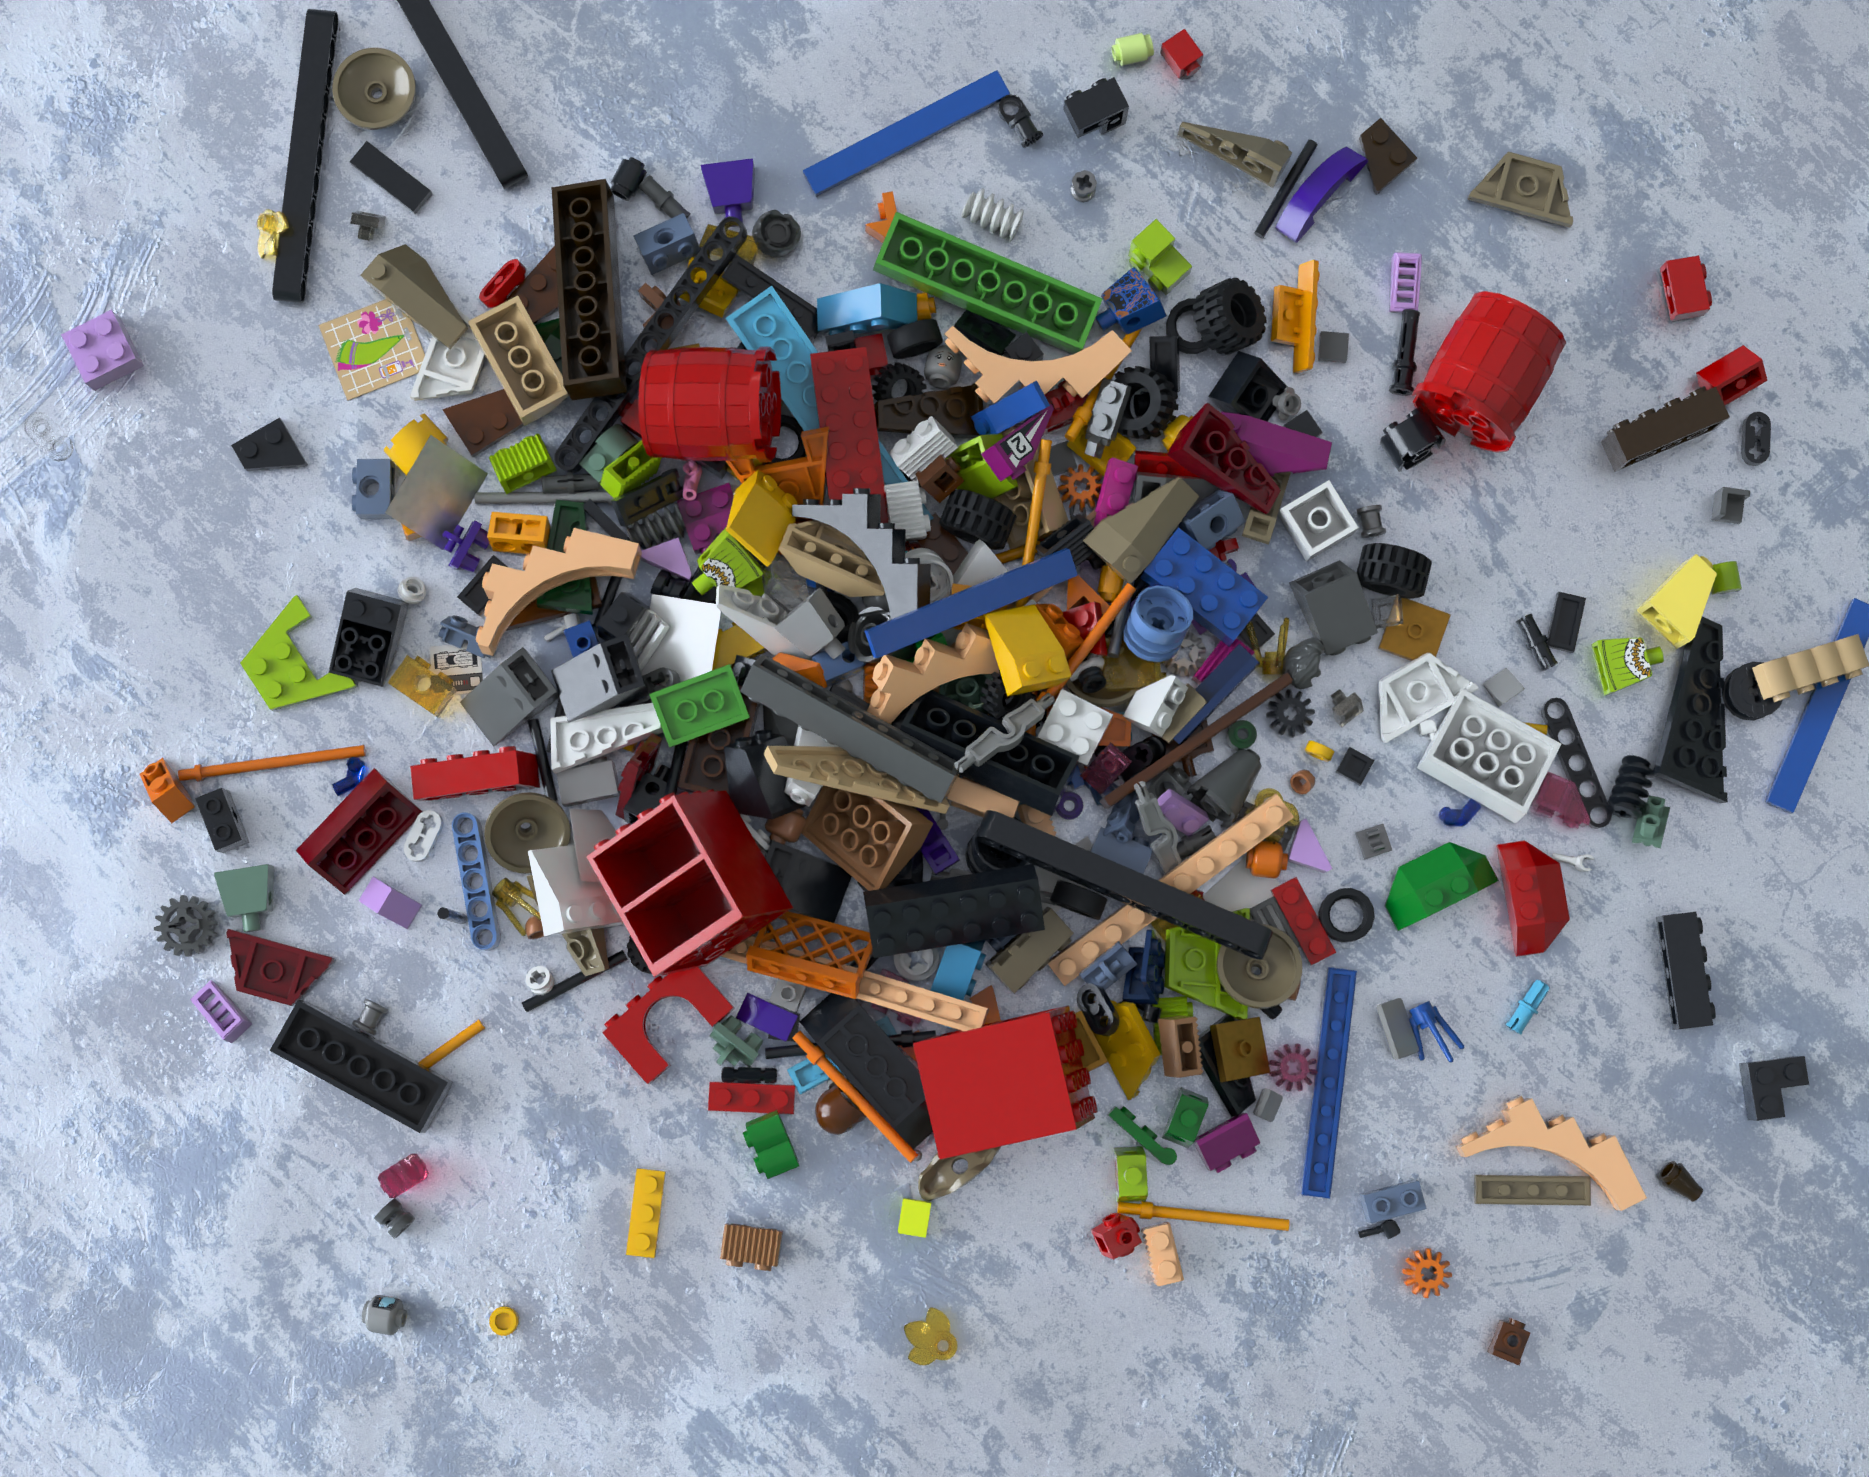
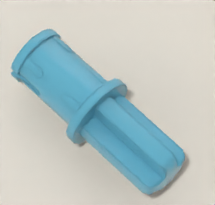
M1535 980L1524 999L1518 1001L1520 1005L1509 1022L1506 1023V1026L1522 1035L1532 1016L1539 1013L1537 1009L1549 992L1550 987L1540 980Z

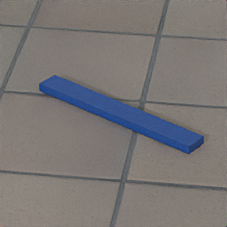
M998 70L804 169L803 174L817 197L1000 102L1006 95L1008 96L1010 92Z
M1065 548L865 630L873 657H882L1078 576L1070 549Z
M1854 598L1849 605L1834 641L1859 634L1862 646L1865 648L1869 638V604ZM1845 675L1838 677L1839 682L1826 687H1822L1821 682L1815 684V690L1812 691L1766 798V803L1790 814L1794 813L1851 679L1846 680Z
M1327 968L1301 1195L1328 1199L1331 1196L1357 971Z

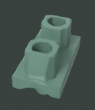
M1648 796L1645 807L1640 808L1642 816L1637 819L1632 843L1643 842L1645 846H1651L1652 844L1654 847L1661 849L1670 807L1665 806L1664 798Z
M732 1015L723 1021L722 1024L718 1022L710 1034V1037L717 1042L713 1050L721 1055L716 1063L721 1066L727 1060L735 1066L740 1060L750 1067L759 1054L758 1050L763 1040L752 1032L744 1041L737 1037L735 1034L740 1030L742 1024Z

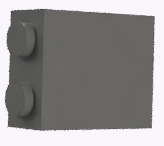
M1340 560L1289 582L1313 637L1322 643L1326 655L1340 654L1346 650L1345 647L1354 643H1365L1371 639V636L1378 633L1357 573Z

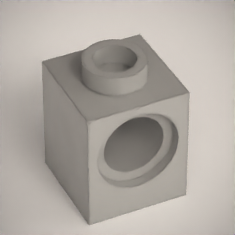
M778 979L769 1002L797 1013L808 987Z

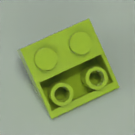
M1002 434L980 435L959 445L946 458L948 459L952 456L962 467L960 473L964 482L957 487L958 490H968L994 499L1018 487L1016 478L1012 480L1010 476L1000 482L981 455V453L1003 438Z

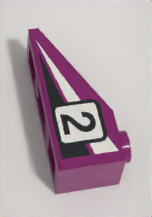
M1051 404L981 453L1000 482L1008 476L1014 480L1026 471L1024 465L1033 459L1054 410Z

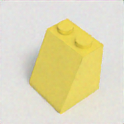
M1697 554L1683 562L1637 609L1676 649L1689 643L1695 637L1717 575L1712 569V563L1704 556L1699 557Z

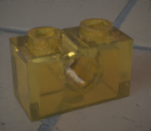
M407 655L388 683L430 713L439 717L457 692V689L451 686L454 680L441 671L438 675H435L428 670L431 664L418 655L415 659ZM425 677L430 678V687L425 691H419V681Z

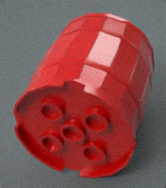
M1487 291L1475 293L1443 341L1429 367L1424 382L1418 383L1413 391L1412 396L1416 395L1413 403L1416 408L1421 407L1423 412L1426 411L1437 427L1453 437L1460 432L1473 438L1470 442L1472 446L1497 453L1507 452L1516 439L1515 432L1527 418L1553 373L1560 353L1566 345L1563 333L1553 322L1537 310L1516 299L1500 293Z
M683 347L669 350H650L645 355L641 368L638 401L640 431L647 455L651 458L662 457L684 461H737L756 458L760 462H771L777 452V447H771L772 437L780 436L782 407L779 371H772L771 361L777 360L775 351L771 347H759L757 350L733 347Z

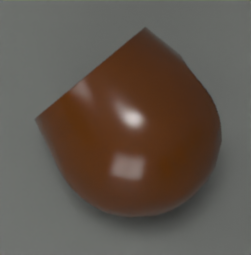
M837 1085L822 1093L815 1107L816 1119L820 1127L834 1135L850 1131L857 1123L866 1118L861 1110L852 1106L841 1094L843 1091Z

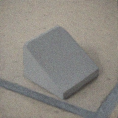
M1507 668L1483 683L1498 707L1525 690L1523 685Z
M1262 1089L1253 1115L1273 1122L1283 1097L1270 1089Z

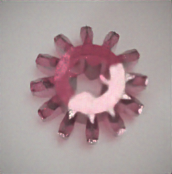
M1297 1043L1293 1047V1052H1291L1288 1044H1284L1283 1050L1285 1055L1279 1050H1275L1273 1053L1279 1061L1269 1060L1268 1063L1271 1066H1277V1070L1269 1072L1270 1077L1280 1076L1275 1085L1279 1087L1286 1081L1285 1091L1288 1092L1292 1090L1293 1082L1297 1091H1302L1301 1080L1305 1084L1311 1085L1312 1081L1307 1077V1074L1317 1075V1070L1309 1069V1065L1317 1063V1060L1315 1058L1306 1060L1311 1050L1305 1049L1299 1054L1301 1046ZM1296 1060L1299 1063L1296 1067L1299 1072L1297 1074L1291 1073L1290 1075L1287 1072L1289 1070L1287 1063L1288 1061L1292 1063Z
M410 1154L380 1173L377 1179L384 1193L386 1192L389 1198H396L425 1180L429 1172L426 1169V1164L417 1154Z

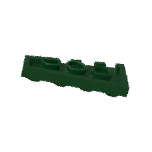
M556 499L547 549L565 553L564 543L567 536L572 535L573 528L587 531L586 514L583 508L584 503ZM590 577L570 581L548 590L537 598V607L593 615Z

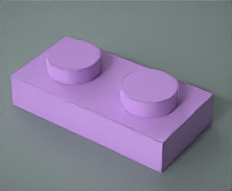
M1170 788L1157 799L1163 815L1170 820L1177 830L1188 837L1209 820L1206 811Z

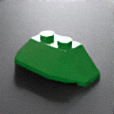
M1448 842L1398 867L1384 906L1396 930L1399 931L1481 891L1499 880L1486 855Z

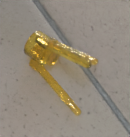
M1288 617L1284 618V622L1280 626L1277 652H1265V657L1261 656L1252 621L1250 620L1247 624L1255 658L1260 662L1258 667H1262V674H1284L1283 659L1285 657L1289 629Z
M504 878L496 885L492 892V895L497 899L495 905L503 910L519 933L525 936L526 931L508 908V905L513 907L518 903L541 921L540 913L521 898V893L534 899L533 893L517 881L513 883L508 878Z

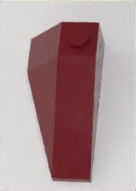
M1206 403L1179 431L1167 455L1191 473L1226 492L1233 493L1234 497L1268 514L1281 491L1264 466L1261 463H1257L1249 452L1250 447L1246 441L1242 442L1233 430L1235 426L1230 419L1209 403Z

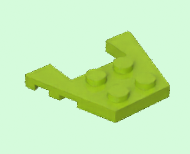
M298 595L291 599L240 662L272 711L358 687L353 679L333 673H328L320 679L316 678L288 634L312 618Z
M1250 908L1233 911V913L1250 920ZM1181 927L1166 930L1164 987L1239 1020L1247 1019L1248 1006L1237 1002L1227 992L1220 990L1221 982L1217 973V956L1221 945Z

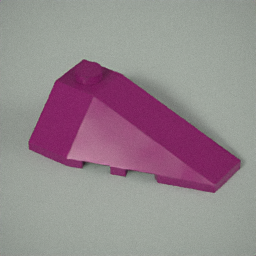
M1221 411L1235 426L1233 430L1241 441H1246L1250 447L1249 452L1257 463H1261L1270 476H1274V473L1290 471L1294 474L1327 469L1332 442L1251 416Z

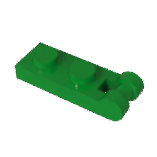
M1114 1106L1107 1114L1161 1163L1165 1165L1175 1163L1177 1160L1175 1150L1161 1147L1155 1141L1158 1136L1146 1125L1141 1129L1135 1124L1133 1120L1136 1116L1123 1106L1121 1109H1118Z

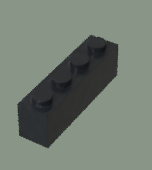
M1697 912L1656 917L1672 1030L1712 1026V1019L1716 1018V1011L1713 1002H1710L1708 991H1711L1712 985L1709 974L1705 973L1704 963L1707 962V951L1704 945L1701 946L1700 934L1703 933L1701 918L1697 917Z

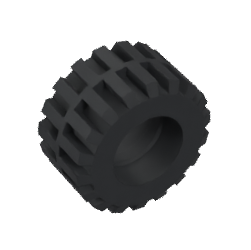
M1235 277L1232 279L1228 278L1202 290L1200 295H1197L1195 299L1196 304L1193 305V311L1195 312L1193 319L1197 324V332H1200L1202 336L1201 339L1204 343H1208V347L1211 350H1216L1218 354L1230 355L1261 340L1262 334L1266 330L1264 324L1267 323L1266 316L1264 315L1265 308L1261 304L1260 296L1255 293V289L1252 286H1248L1246 281H1240L1239 278Z
M1135 366V368L1127 367L1124 368V373L1120 371L1115 373L1116 379L1112 381L1131 386L1132 388L1118 433L1144 440L1150 439L1151 436H1160V430L1165 431L1168 427L1167 423L1175 420L1176 416L1172 414L1174 410H1178L1179 404L1174 403V400L1178 399V394L1172 391L1175 387L1173 383L1167 381L1165 375L1141 366ZM1146 387L1150 394V406L1143 416L1135 419L1130 411L1131 398L1136 391Z
M959 489L954 490L950 494L939 523L947 532L964 541L975 544L980 539L990 549L1001 550L1006 545L1017 516L1007 506L976 492Z
M1372 543L1363 546L1356 573L1361 586L1366 589L1388 596L1413 599L1424 596L1432 561L1425 555L1412 549L1391 544Z

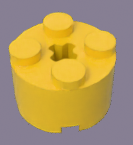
M425 413L420 415L423 419L418 423L413 419L391 439V442L394 444L391 449L387 446L384 448V452L406 476L430 435L445 445L448 442L447 436Z

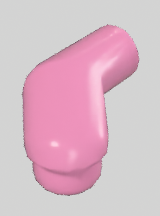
M689 460L683 465V471L687 473L684 478L683 497L688 501H692L697 496V488L703 471L700 464H697L694 460Z

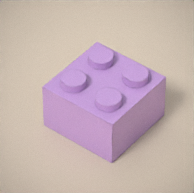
M109 310L61 334L85 384L94 391L144 366L121 318L113 310Z

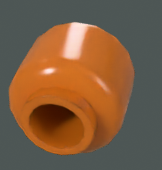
M1261 841L1247 851L1246 868L1250 869L1253 876L1275 879L1280 875L1281 870L1287 869L1288 854L1283 853V847L1280 843Z

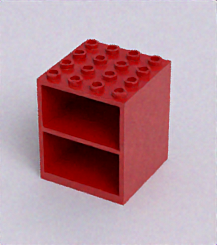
M714 789L706 792L698 790L691 794L686 791L679 795L670 793L659 800V806L655 809L649 808L641 812L637 816L638 820L632 825L628 823L615 831V837L610 840L604 839L594 846L595 851L586 856L654 977L707 966L793 908L726 790L714 791Z
M1069 1005L984 1024V1027L968 1031L958 1030L940 1034L913 1043L939 1160L1077 1130L1095 1119L1094 1113L1098 1112L1095 1097L1089 1094L1087 1085L1091 1084V1078L1088 1068H1083L1081 1056H1084V1048L1081 1039H1076L1074 1028L1078 1027L1075 1012L1070 1011Z

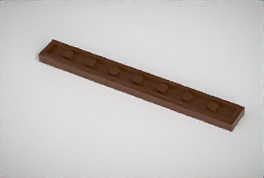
M1288 672L1103 797L1100 803L1104 809H1109L1135 791L1134 785L1136 783L1138 785L1141 781L1147 783L1292 683L1293 679Z

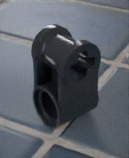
M1150 736L1126 748L1110 760L1125 783L1165 756L1166 746L1161 738Z

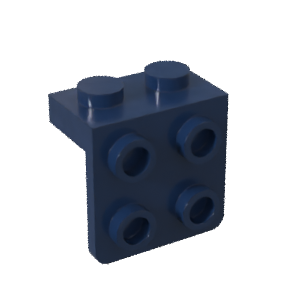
M1147 930L1144 947H1129L1128 953L1137 962V965L1125 975L1122 998L1124 1002L1158 1004L1159 994L1164 992L1162 970L1165 968V951L1162 948L1161 939L1157 938L1154 930Z

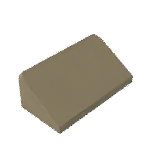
M1189 683L1186 685L1188 689L1184 700L1179 704L1172 717L1170 726L1162 736L1168 744L1174 740L1173 738L1208 703Z

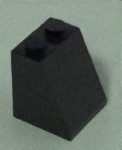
M759 730L752 737L737 738L735 743L724 747L729 797L739 814L773 820L807 805L793 801L790 795L784 792L787 777L774 774L764 756L767 746H788L784 735L772 734V730Z

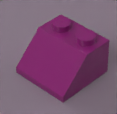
M1241 1113L1199 1135L1193 1144L1209 1171L1215 1169L1219 1173L1232 1165L1230 1160L1240 1155L1244 1159L1257 1152L1255 1146L1260 1144V1140L1248 1114Z

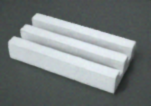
M648 609L629 636L636 657L642 648L646 646L638 658L641 672L670 628L653 610ZM659 625V627L657 628L656 632L654 633V635H653L652 638H651V637H650L651 634H652L653 631L655 630L656 626Z

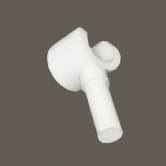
M572 613L563 616L565 625L545 635V640L549 642L557 636L564 634L563 630L581 624L579 615Z
M1426 719L1418 724L1420 735L1429 734L1432 740L1437 732L1435 722L1431 719Z
M1557 853L1552 854L1554 860L1570 863L1580 872L1592 870L1582 865L1584 858L1594 860V857L1589 854L1577 857Z

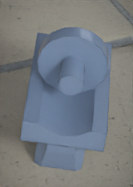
M1118 941L1082 970L1079 975L1087 984H1095L1106 990L1135 967L1137 962Z

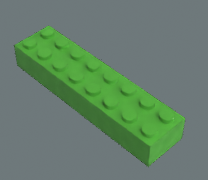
M898 212L894 215L873 267L875 272L1023 334L1027 332L1030 337L1071 354L1083 350L1103 300L1098 296Z

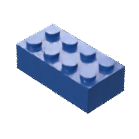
M1179 527L1140 577L1151 587L1156 585L1168 586L1182 593L1189 600L1193 608V619L1228 647L1231 646L1268 599V596Z

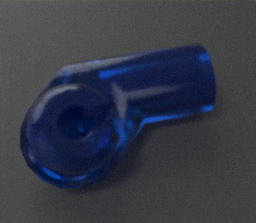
M351 757L347 761L346 777L332 784L337 796L353 790L363 780L366 770L365 763L358 757Z
M1470 799L1462 809L1451 810L1449 807H1443L1439 811L1438 816L1449 827H1462L1468 824L1481 809V806L1475 800Z

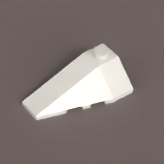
M718 585L716 590V607L771 654L776 656L781 652L807 660L810 658V656L804 654L775 629L783 617L799 605L801 601L788 597L784 601L776 600L772 594L764 593L762 596H755L746 589Z

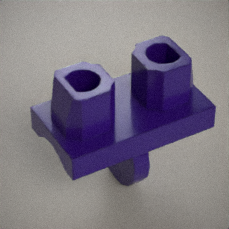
M475 520L474 522L472 521L463 539L460 536L464 528L456 525L453 533L444 530L442 536L448 539L444 550L451 553L455 545H459L448 566L454 569L461 568L469 572L475 571L480 559L468 553L471 544L473 543L484 550L489 545L488 532L481 528V523Z

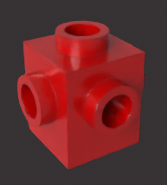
M1112 1213L1103 1219V1223L1091 1229L1101 1254L1113 1260L1131 1254L1135 1250L1134 1247L1142 1243L1138 1235L1140 1228L1137 1222L1132 1217L1120 1213Z

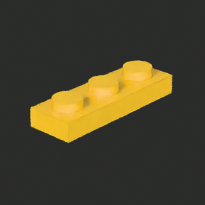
M637 1168L626 1255L656 1257L666 1171Z

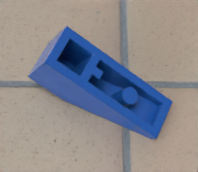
M1035 381L971 416L976 431L980 435L999 434L1049 407L1050 404L1038 382Z

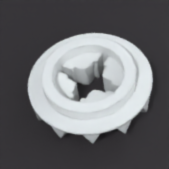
M1187 632L1181 643L1183 649L1189 648L1191 645L1193 646L1189 653L1192 663L1186 658L1175 661L1179 654L1178 650L1177 654L1171 659L1163 661L1165 667L1171 673L1178 676H1189L1196 673L1206 659V648L1201 638L1192 632Z
M938 949L923 950L921 957L925 960L924 962L927 963V966L917 963L912 969H909L912 959L908 954L894 955L895 967L906 979L912 981L927 979L938 967Z

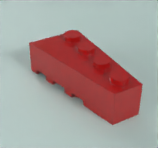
M516 746L499 748V753L490 754L489 750L472 752L473 757L464 758L463 754L446 756L447 761L437 762V758L420 760V765L410 766L413 799L419 801L462 797V793H466V795H484L489 793L488 789H492L494 792L517 791L516 785L529 787L530 789L540 788L536 755L518 751Z

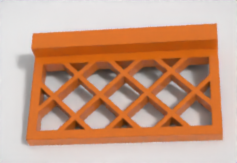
M790 911L779 917V919L785 920L788 925L774 930L771 923L759 930L753 946H749L746 953L748 971L856 999L858 996L860 982L873 952L869 932ZM805 925L813 928V933L803 937L797 931V928ZM792 931L796 940L783 945L778 936ZM832 932L840 935L841 939L831 944H828L824 938V935ZM819 938L823 947L810 952L805 943ZM774 939L778 946L772 950L760 948L762 943ZM856 940L868 942L867 947L856 952L851 943ZM846 945L850 954L837 959L833 950ZM801 946L805 955L797 958L789 956L787 951ZM828 953L832 962L823 965L816 963L814 958ZM853 960L858 965L856 973L843 970L841 966Z

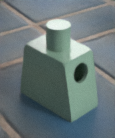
M265 864L215 872L214 877L227 916L232 918L242 917L244 932L261 930L259 914L272 912L274 866Z

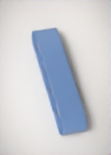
M462 812L454 817L452 831L471 940L477 948L491 951L499 945L501 935L482 825L476 816ZM471 819L473 821V829L469 833L463 834L460 830L462 821ZM475 846L478 850L477 858L474 861H467L465 858L466 850L469 847ZM480 874L483 878L482 886L478 889H472L470 886L471 877ZM480 902H485L488 906L487 914L483 917H477L475 914V906ZM484 930H490L493 935V939L488 945H482L479 940V936Z

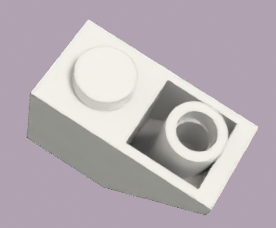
M1173 675L1161 679L1136 691L1123 717L1135 727L1162 737L1170 726L1172 717L1179 704L1184 700L1188 687Z

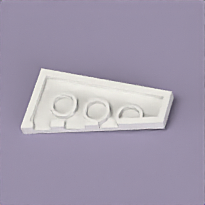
M653 703L607 709L569 723L566 716L550 718L552 771L555 774L647 739L652 733L655 735L662 733L663 730Z

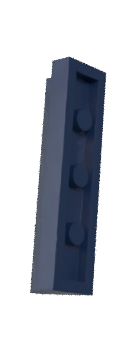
M1240 643L1195 689L1208 703L1173 738L1178 744L1184 743L1260 665V662Z

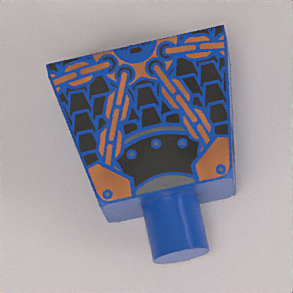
M1133 267L1102 293L1101 298L1107 310L1097 315L1095 320L1102 331L1117 323L1124 334H1130L1163 319L1167 315L1160 299L1138 270Z

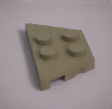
M1507 152L1468 195L1467 200L1569 228L1573 225V216H1570L1568 207V193L1563 183L1562 166Z

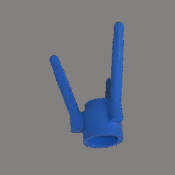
M1427 1001L1409 1010L1412 1015L1409 1021L1419 1048V1060L1423 1061L1425 1057L1418 1025H1420L1422 1030L1427 1027L1430 1028L1447 1060L1450 1063L1453 1062L1454 1059L1435 1023L1438 1021L1460 1049H1464V1044L1440 1015L1437 1007H1432L1430 1001Z

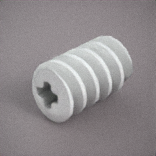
M982 188L977 194L973 191L964 206L961 217L966 218L971 214L970 220L972 223H976L981 218V228H986L991 223L990 232L992 234H995L1000 229V238L1004 239L1010 234L1009 241L1011 242L1021 225L1024 210L1021 209L1014 214V204L1004 209V199L995 204V194L992 193L985 199V189Z

